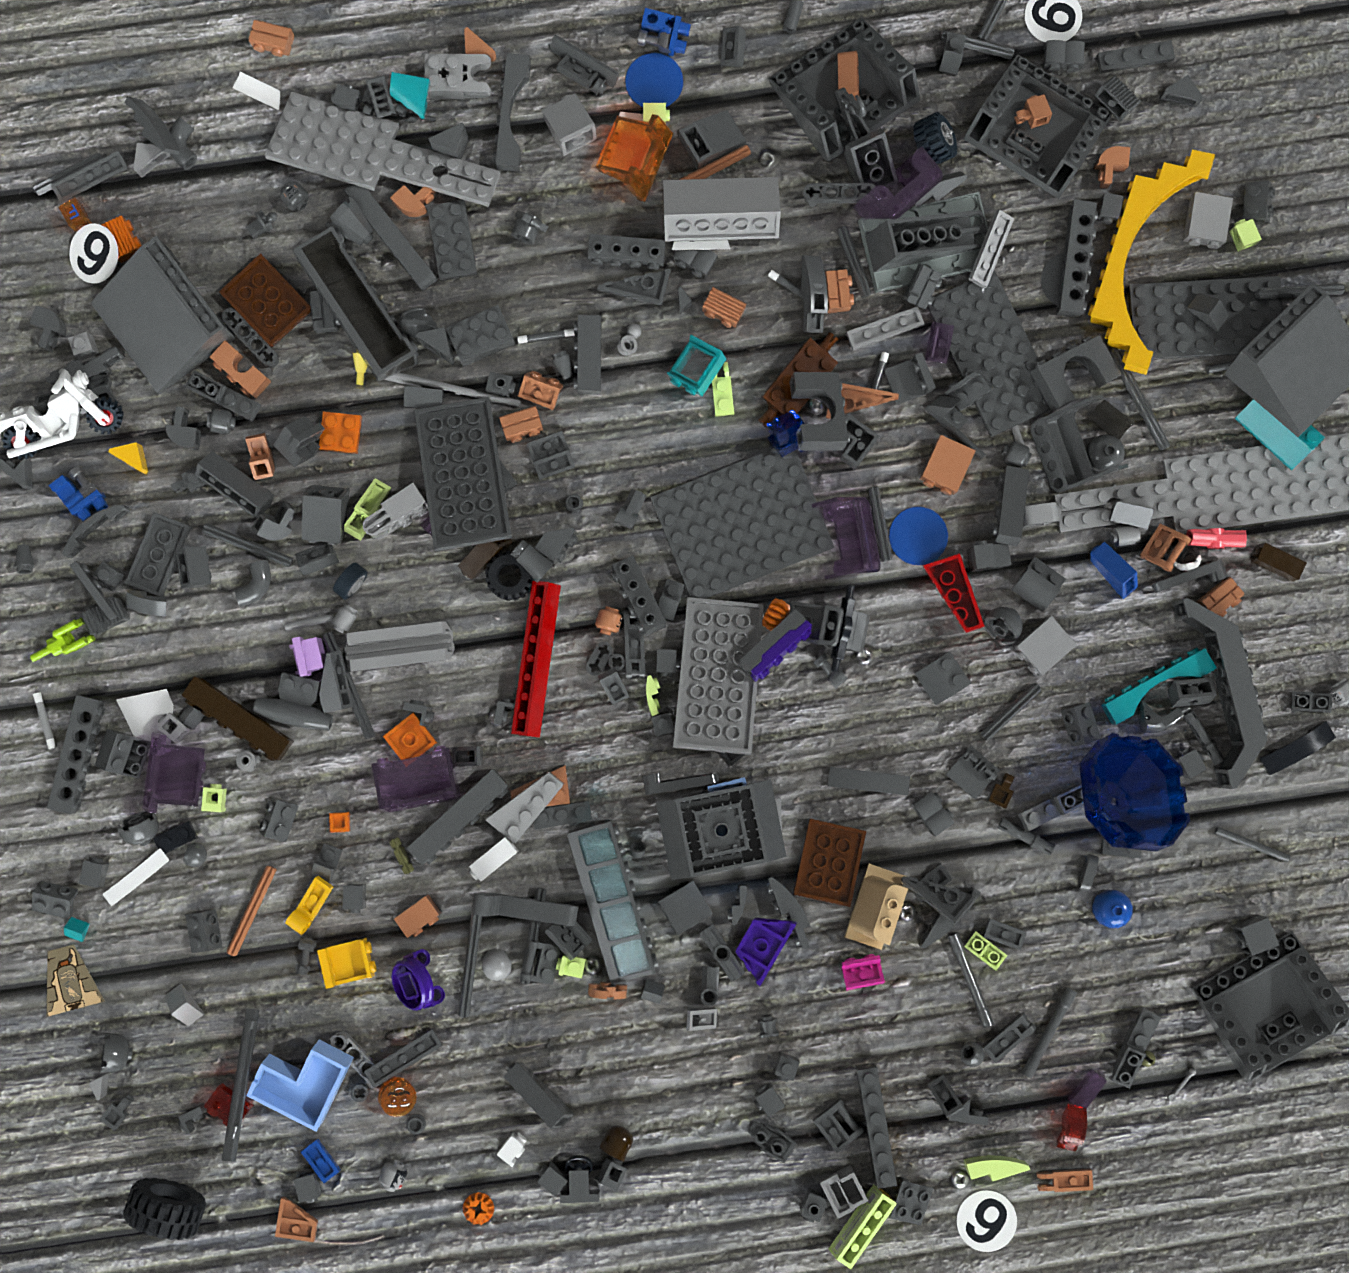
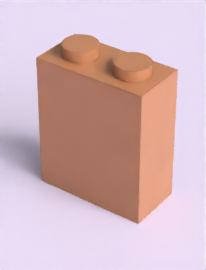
M940 435L920 480L928 487L933 488L936 486L940 488V491L946 495L956 494L976 450Z

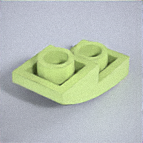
M650 675L647 676L646 695L649 710L653 717L659 714L658 710L661 707L657 698L653 699L652 696L658 694L657 689L661 687L657 678H652Z
M976 931L964 946L995 971H997L1008 956Z

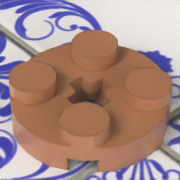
M611 982L589 983L588 995L599 999H607V997L625 999L627 997V985L616 984V986H611Z

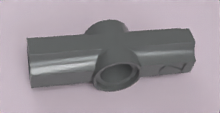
M713 923L699 932L731 982L745 973ZM719 948L727 950L725 957H719L716 954Z

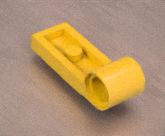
M320 876L315 877L298 907L289 915L285 924L300 935H303L310 927L334 886Z

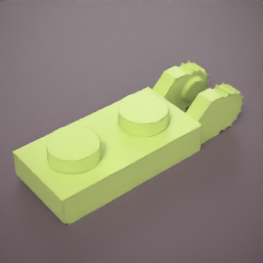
M728 362L723 364L724 377L717 378L716 375L712 381L715 417L734 415Z

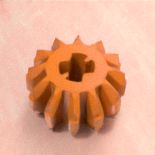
M775 598L763 616L762 626L772 631L788 616L790 605L783 600Z

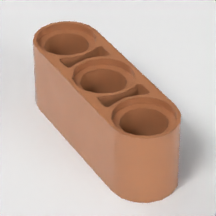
M857 50L838 53V90L844 87L849 94H853L854 98L856 95L859 96Z

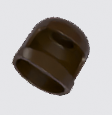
M614 1125L607 1131L599 1148L608 1155L624 1162L633 1144V1135L626 1128Z

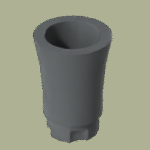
M524 540L511 553L514 558H517L516 561L533 577L536 583L555 563L538 552L530 544L528 545Z

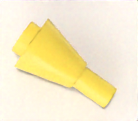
M356 349V353H352L355 371L357 372L356 385H363L364 373L368 366Z

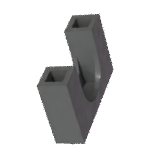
M1100 335L1094 338L1089 336L1081 341L1082 344L1079 346L1076 343L1066 348L1067 352L1063 354L1061 351L1055 353L1050 357L1051 360L1046 362L1044 359L1035 364L1036 368L1030 372L1052 412L1075 399L1064 378L1066 362L1075 361L1083 364L1089 370L1098 388L1122 375Z
M794 372L789 381L791 398L819 400L828 407L831 414V421L827 423L800 425L796 433L799 451L844 450L847 443L850 442V432L847 431L846 427L848 417L844 413L845 398L842 397L841 393L842 380H839V373Z

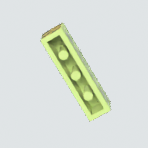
M874 1184L866 1194L868 1202L856 1208L828 1248L836 1260L852 1269L897 1204L888 1193L878 1189Z

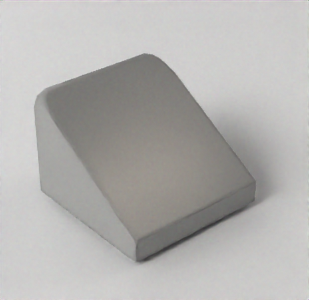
M108 1073L89 1083L97 1101L107 1095Z

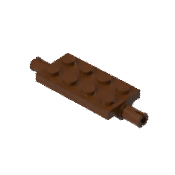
M829 332L820 345L813 339L808 338L761 396L768 403V409L758 420L760 423H763L764 427L768 428L777 415H782L788 421H792L809 400L791 398L789 381L794 372H831L838 364L828 353L835 342L838 341L836 336L833 337L834 334Z

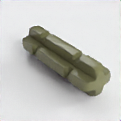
M396 837L390 840L389 844L395 850L393 852L399 865H402L403 873L413 872L414 868L409 863L410 859L404 847L401 846L400 838Z

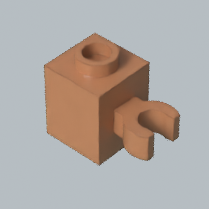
M1034 95L1028 98L1023 110L1017 111V116L1014 119L1016 124H1021L1028 120L1031 129L1048 124L1052 112L1045 95Z

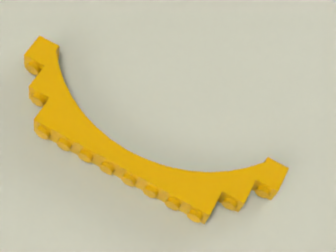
M1192 149L1191 155L1186 156L1183 166L1164 162L1162 169L1158 168L1155 179L1135 175L1134 181L1129 183L1127 192L1130 194L1128 199H1124L1121 209L1124 210L1123 216H1119L1116 227L1119 229L1117 234H1113L1110 245H1113V248L1106 255L1105 263L1108 264L1106 270L1102 269L1099 280L1102 283L1100 287H1096L1094 298L1097 299L1095 305L1091 304L1088 316H1091L1090 323L1110 327L1105 335V339H1108L1107 346L1126 350L1122 362L1125 363V370L1147 375L1153 356V351L1146 348L1132 325L1124 297V268L1131 245L1148 217L1165 200L1189 184L1201 179L1208 180L1215 154Z

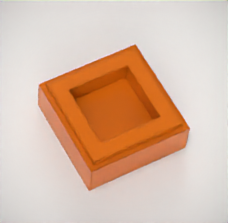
M350 812L329 813L330 833L350 831Z

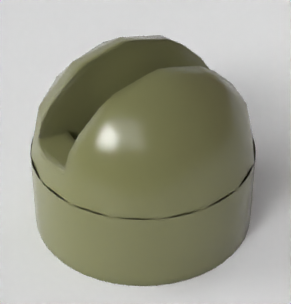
M1145 1050L1151 1062L1149 1063L1144 1058L1142 1065L1150 1067L1156 1061L1155 1055L1149 1050Z

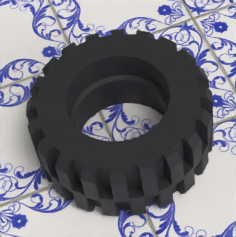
M144 1178L132 1185L123 1216L125 1222L129 1223V1226L136 1228L139 1232L146 1233V1235L156 1236L161 1239L167 1238L168 1240L189 1239L199 1229L206 1208V1200L200 1192L185 1184L168 1181L167 1179Z

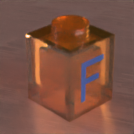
M76 198L58 206L67 224L75 232L83 226L92 223L82 203Z

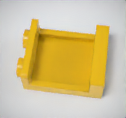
M366 937L317 950L326 989L364 978H372L375 976L374 972L377 971L375 961H372L370 956L372 946L370 941L367 942Z

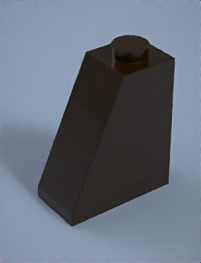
M510 538L477 544L458 567L465 577L470 579L476 578L487 568V564L492 561L494 556L496 557L498 553H503L514 541Z

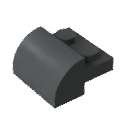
M1034 557L1011 590L1043 612L1057 596L1066 579Z

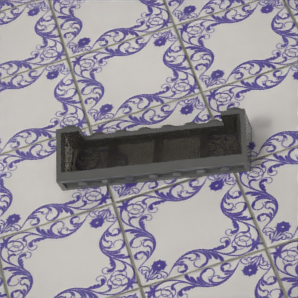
M332 226L294 248L293 252L296 259L378 382L417 365L419 354L417 353L418 348L413 341L409 342L406 334L398 330L396 319L393 315H388L386 304L382 299L378 300L376 297L377 291L372 284L368 285L365 280L367 277L362 269L358 270L355 265L357 262L354 256L346 252L344 237L339 230L336 232Z

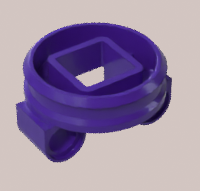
M420 949L404 955L402 961L395 963L391 974L392 985L403 1005L418 1011L422 1008L433 1007L444 1000L445 992L443 988L433 986L431 976L425 967L430 963L428 951Z

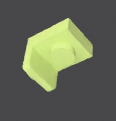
M563 954L562 958H558L556 969L559 970V975L561 976L568 975L582 978L586 958L576 956L570 961Z

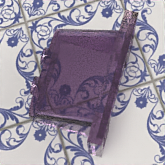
M152 732L142 809L149 813H157L158 803L198 806L199 792L203 791L201 776L202 773H205L206 762H203L205 748L166 744L167 735Z

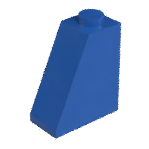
M1106 542L1092 549L1090 553L1092 564L1122 599L1138 588L1137 571Z

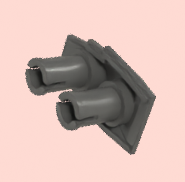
M754 1122L748 1131L755 1139V1143L761 1147L760 1150L782 1163L786 1162L797 1144L776 1126L772 1127L768 1124L763 1125Z

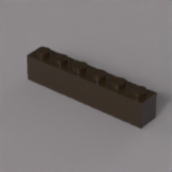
M194 676L182 693V696L186 698L185 702L192 707L198 706L201 708L203 715L208 718L212 716L217 719L216 723L225 729L228 727L233 730L232 734L241 740L243 738L249 741L248 745L257 751L261 749L265 752L264 756L271 761L281 760L294 742L201 677Z

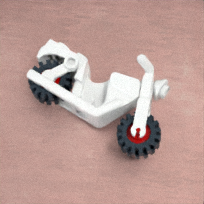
M62 368L59 370L60 376L51 388L54 394L48 400L47 405L49 409L46 414H40L32 405L26 407L18 406L6 413L0 412V440L4 430L7 428L2 442H4L3 448H7V456L9 458L18 456V459H22V457L28 459L29 456L33 457L39 449L74 439L79 428L80 405L87 411L86 421L90 423L89 427L91 429L94 427L95 432L100 430L101 434L105 432L111 434L112 431L116 432L117 428H120L124 412L121 411L122 406H118L116 400L112 402L110 397L108 400H106V397L100 399L91 390H86L89 379L85 372L82 373L81 370H78L72 377L67 370Z

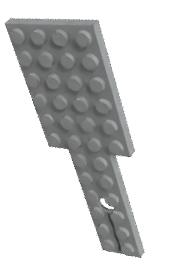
M291 92L265 153L266 159L373 191L380 175L416 186L428 187L433 191L487 207L490 205L501 176L498 170L395 140L399 130V123L377 118L376 116L359 111H350L334 106L332 103ZM439 166L445 167L448 171L447 175H442L441 178L433 174V170Z

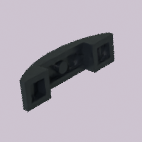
M1324 721L1310 729L1306 734L1259 759L1267 773L1272 775L1308 757L1336 737L1327 721Z

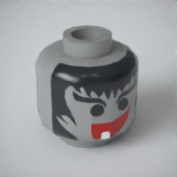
M393 1160V1162H386L378 1178L383 1189L390 1192L401 1189L408 1174L404 1168V1163Z

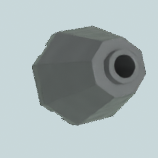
M351 197L348 198V203L344 201L331 215V224L328 221L325 224L327 229L333 226L336 232L340 231L344 239L360 246L362 244L367 245L374 237L371 235L373 229L357 202Z

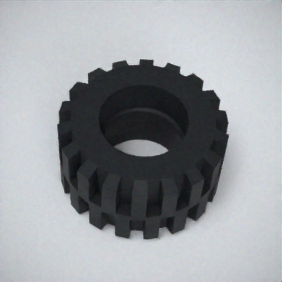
M511 551L498 553V556H494L492 561L487 564L488 568L485 570V580L488 588L497 597L507 601H515L518 598L525 597V594L531 591L532 581H534L533 577L516 561L517 558L511 555ZM508 565H514L521 571V579L513 587H506L499 580L501 570Z

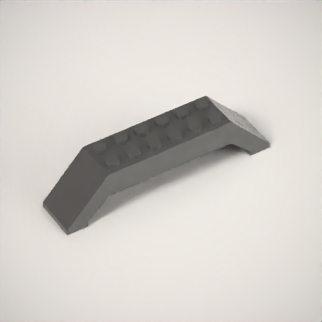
M1189 598L1172 602L1176 621L1182 620L1203 633L1208 654L1217 667L1213 670L1232 746L1221 766L1214 770L1219 788L1234 789L1238 787L1267 742L1266 735H1268L1267 727L1263 724L1262 720L1263 710L1257 701L1258 691L1252 682L1253 672L1247 662L1248 652L1242 643L1244 640L1243 633L1234 623Z

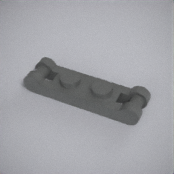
M624 610L626 679H632L634 676L646 678L644 633L638 631L636 624L630 625V619H636L635 615L631 616L629 610ZM632 663H639V669H632Z

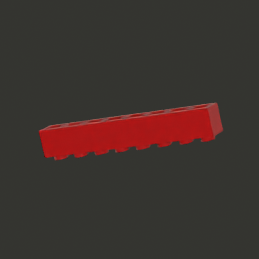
M532 581L511 734L540 738L561 585L542 581L536 583V581Z

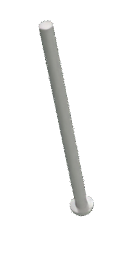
M401 372L384 379L414 387H422L423 385L456 392L455 394L457 395L462 394L475 398L489 397L492 402L518 408L521 405V400Z

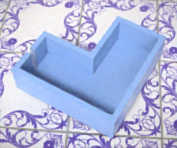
M320 1039L311 1049L302 1070L269 1053L261 1063L246 1096L317 1131L323 1123L354 1057Z

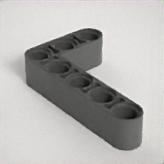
M497 893L474 894L471 914L479 916L502 915L559 925L576 926L578 906Z

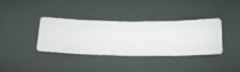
M158 849L127 876L104 892L103 896L113 906L159 870L169 859L161 849Z

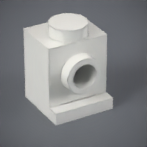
M512 1132L498 1150L497 1155L513 1167L516 1161L515 1157L519 1158L524 1152L525 1148L523 1146L527 1139L520 1133Z

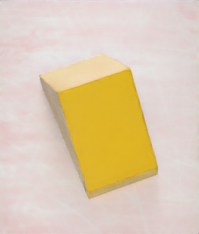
M135 442L109 449L108 452L140 472L147 474L148 468L143 446Z

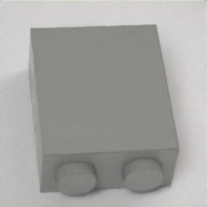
M1195 192L1189 199L1183 241L1189 242L1193 246L1207 245L1211 249H1218L1224 245L1227 240L1233 198Z
M1050 616L1013 648L1016 650L1015 654L1017 657L1029 664L1028 669L1034 675L1041 676L1077 644L1057 621Z

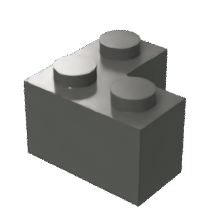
M848 414L846 427L847 431L850 432V445L840 460L856 470L880 436Z
M987 540L975 542V544H972V547L967 549L970 572L1011 566L1009 545L994 541L987 544Z

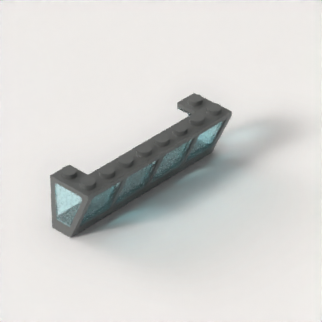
M613 820L567 833L611 984L655 974L656 968L659 965L656 953L652 954L651 952L653 948L650 937L646 938L644 932L647 929L644 918H640L638 912L642 910L639 899L635 900L633 895L636 888L633 880L629 881L627 873H630L628 862L623 861L622 854H625L622 842L618 843L617 835L620 834L617 823H613Z

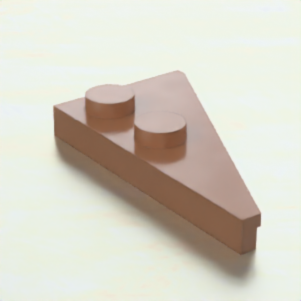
M842 383L841 393L842 397L845 398V414L899 398L897 393ZM829 409L826 414L827 419L831 418Z

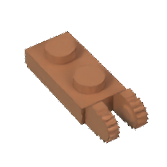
M1091 1168L1037 1172V1178L1052 1179V1184L1037 1185L1039 1191L1071 1192L1093 1190Z

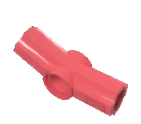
M1210 528L1207 530L1189 529L1186 536L1191 538L1187 546L1207 547V549H1224V547L1242 548L1246 547L1247 541L1246 530H1225L1222 528Z

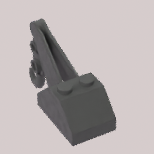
M844 87L835 91V97L840 106L851 141L846 144L844 156L854 183H872L876 186L877 193L897 184L898 179L885 132L881 128L872 133L870 132L862 118L866 115V108L858 95L854 98L853 94H849ZM848 110L862 135V137L859 139L857 137ZM868 189V190H867V193H866V196H867V197H869L870 194L872 193V192H871V189Z

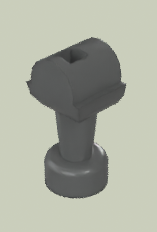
M823 653L813 663L817 668L820 666L828 675L830 684L837 689L848 678L840 669L839 672L830 671L832 666L827 662L829 657Z

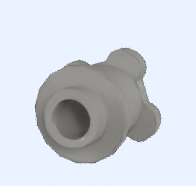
M246 749L236 758L237 766L242 770H247V772H253L256 764L261 762V757L253 754L251 749ZM246 758L249 759L248 764L245 763Z

